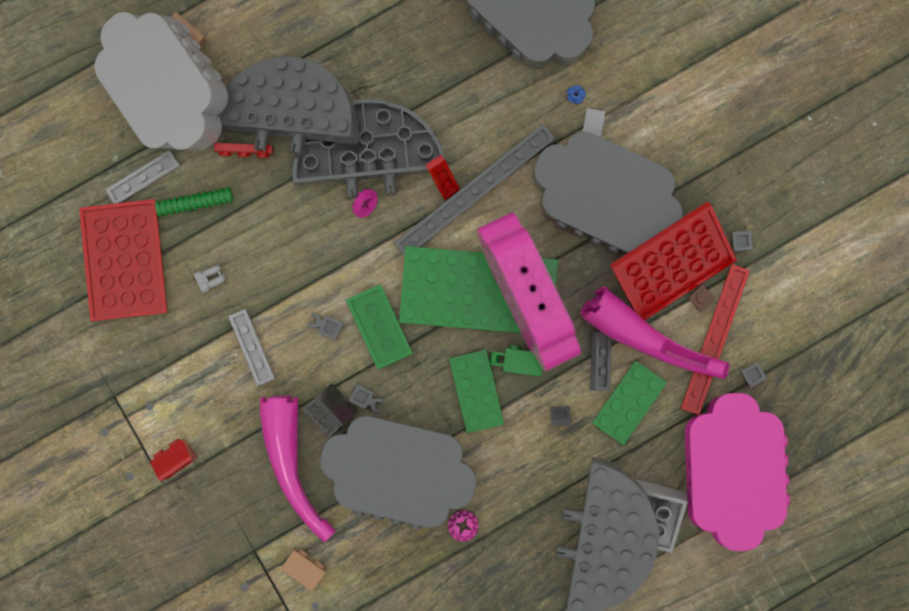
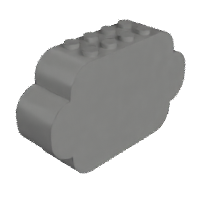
M121 12L110 18L102 28L101 43L104 49L98 54L95 61V73L145 146L150 148L198 151L207 149L217 141L221 134L222 123L219 114L225 109L228 102V92L221 81V75L212 68L210 59L203 55L199 43L190 36L188 27L178 19L155 13H147L141 16Z

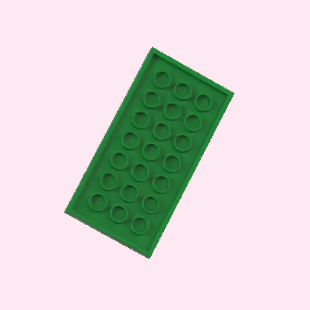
M405 246L399 323L521 333L488 266L484 253ZM541 258L556 289L558 259Z

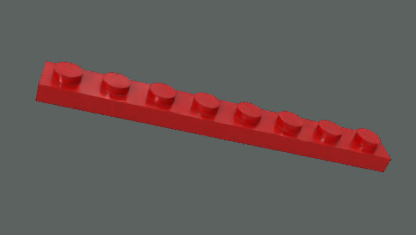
M733 264L730 265L700 354L715 359L720 358L750 270ZM693 372L680 409L700 415L713 376Z

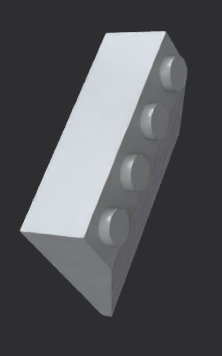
M637 480L653 505L659 534L658 550L672 553L688 503L687 492Z

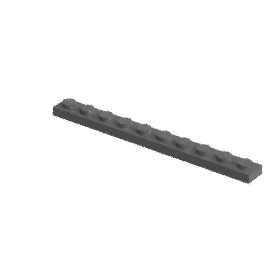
M542 124L394 242L404 256L405 246H422L555 139L554 136Z

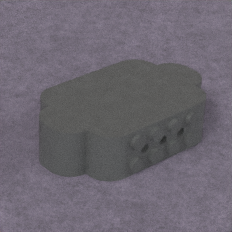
M463 0L466 10L470 13V18L475 23H481L484 26L483 30L489 36L493 35L500 47L503 49L507 48L515 61H521L531 69L545 68L552 61L561 66L574 65L587 53L593 38V29L589 22L595 8V0Z
M580 132L573 135L566 146L552 145L547 147L539 156L533 169L534 184L543 192L540 200V208L543 215L548 220L554 222L555 227L561 230L567 228L572 231V235L578 238L584 236L589 239V243L598 247L603 245L607 247L606 251L615 255L617 253L626 255L680 220L683 215L680 203L671 196L674 191L675 181L672 173L667 168L590 132Z
M372 416L357 418L350 424L347 434L331 437L325 443L320 459L323 473L335 481L334 495L342 506L352 509V513L364 516L365 513L372 514L371 518L383 520L385 517L390 518L391 523L402 525L403 522L410 523L409 527L421 529L422 526L432 528L442 524L446 520L450 509H460L471 501L476 486L475 474L469 465L461 462L462 448L454 437Z

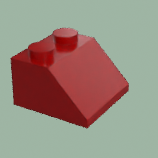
M178 438L169 444L170 448L164 452L162 449L153 455L154 459L150 463L159 481L169 479L198 458L186 439L179 440Z

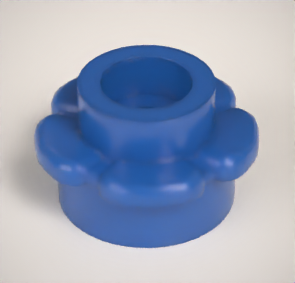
M574 85V87H570L567 91V98L571 103L579 104L586 96L585 90H582V87L579 85Z

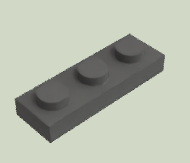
M592 332L590 390L610 391L611 338L603 333Z

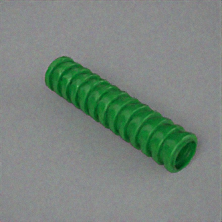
M228 186L226 189L209 190L207 193L203 191L202 194L197 192V195L192 193L191 196L187 194L185 197L168 198L166 201L162 199L161 202L156 200L155 209L159 217H162V215L168 216L169 213L173 215L174 212L179 214L180 211L184 213L186 210L191 211L192 209L197 210V208H209L210 205L214 207L215 204L220 206L221 203L224 205L227 202L232 203L233 195L231 188Z

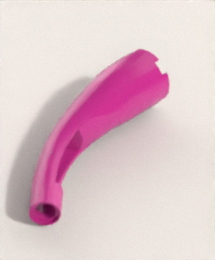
M605 286L597 289L594 292L597 296L591 301L587 299L581 309L580 314L584 320L606 336L626 346L692 372L725 379L728 375L729 362L694 352L667 338L643 320L629 305Z
M261 396L260 419L268 457L278 483L287 500L303 522L323 542H326L336 530L314 510L304 493L298 477V397H294L291 400V396H272L266 400V396Z

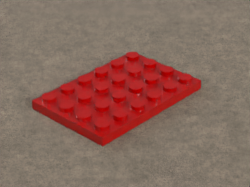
M156 199L79 208L91 322L168 313L159 222L155 209Z
M706 202L610 264V267L632 309L643 320H646L737 260L712 205Z

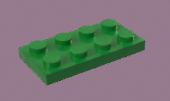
M381 284L346 300L378 370L413 354Z
M487 350L449 358L466 432L470 433L504 425Z
M635 360L592 424L624 445L667 382Z

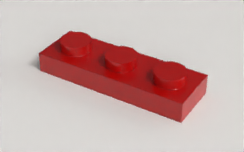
M214 143V151L220 157H231V154H238V157L241 158L257 155V158L267 159L269 156H274L272 145H267L266 151H262V149L258 151L254 149V144Z
M442 155L425 165L444 200L460 191Z

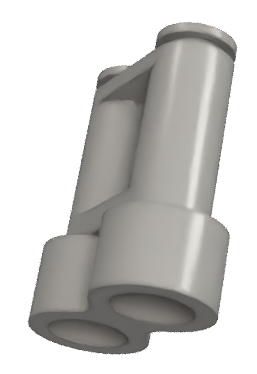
M219 264L202 272L199 270L193 273L202 294L226 281L224 275L222 276L220 273L221 268ZM219 273L220 276L208 281L207 277Z

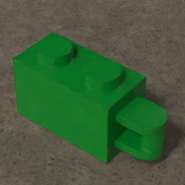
M510 345V349L506 348L505 353L491 352L490 365L503 367L502 372L541 377L542 368L530 349L529 351H523L520 346ZM499 356H504V363H498Z

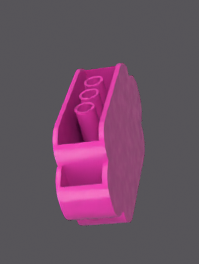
M511 212L477 228L476 233L488 266L528 348L535 355L542 370L546 372L581 355L570 317L526 229L521 226L516 215Z
M730 393L716 396L709 403L707 414L692 417L685 427L688 516L695 526L712 532L718 544L732 551H749L756 548L762 542L765 530H774L783 524L787 516V506L790 505V496L786 491V486H789V475L786 474L785 467L788 466V455L785 454L788 439L787 435H784L783 424L774 414L760 412L757 402L747 394Z

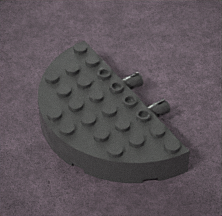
M276 57L263 60L243 70L226 86L228 102L225 109L219 114L222 123L221 131L257 134L255 150L261 151L262 149V151H266L268 136L292 138L289 152L295 155L297 153L298 155L302 154L304 139L358 144L359 122L351 96L327 69L313 61L298 57Z
M354 100L353 103L359 122L358 144L304 139L302 154L298 155L297 153L294 160L293 184L300 186L344 181L347 186V199H353L352 191L354 198L358 196L357 181L360 179L382 177L385 182V195H391L390 187H392V195L397 194L395 177L399 175L429 173L425 165L440 155L444 157V153L432 129L411 110L385 100Z
M592 457L583 509L575 510L564 507L562 520L575 521L580 524L577 546L573 548L557 545L556 557L573 559L574 562L566 605L567 611H603L625 601L645 582L653 568L658 552L659 534L656 515L643 487L632 475L617 467V465Z

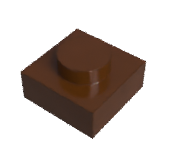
M703 285L688 297L700 312L715 300L714 296Z

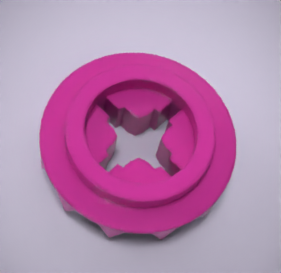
M363 189L362 193L358 192L357 198H354L355 202L351 205L353 208L352 212L360 218L370 215L378 202L377 193L372 189Z
M457 511L448 521V531L457 541L466 542L471 540L478 532V520L469 511ZM465 518H467L466 525L469 526L471 530L464 529L463 532L459 534L460 527L457 524H455V522L462 523L465 520Z

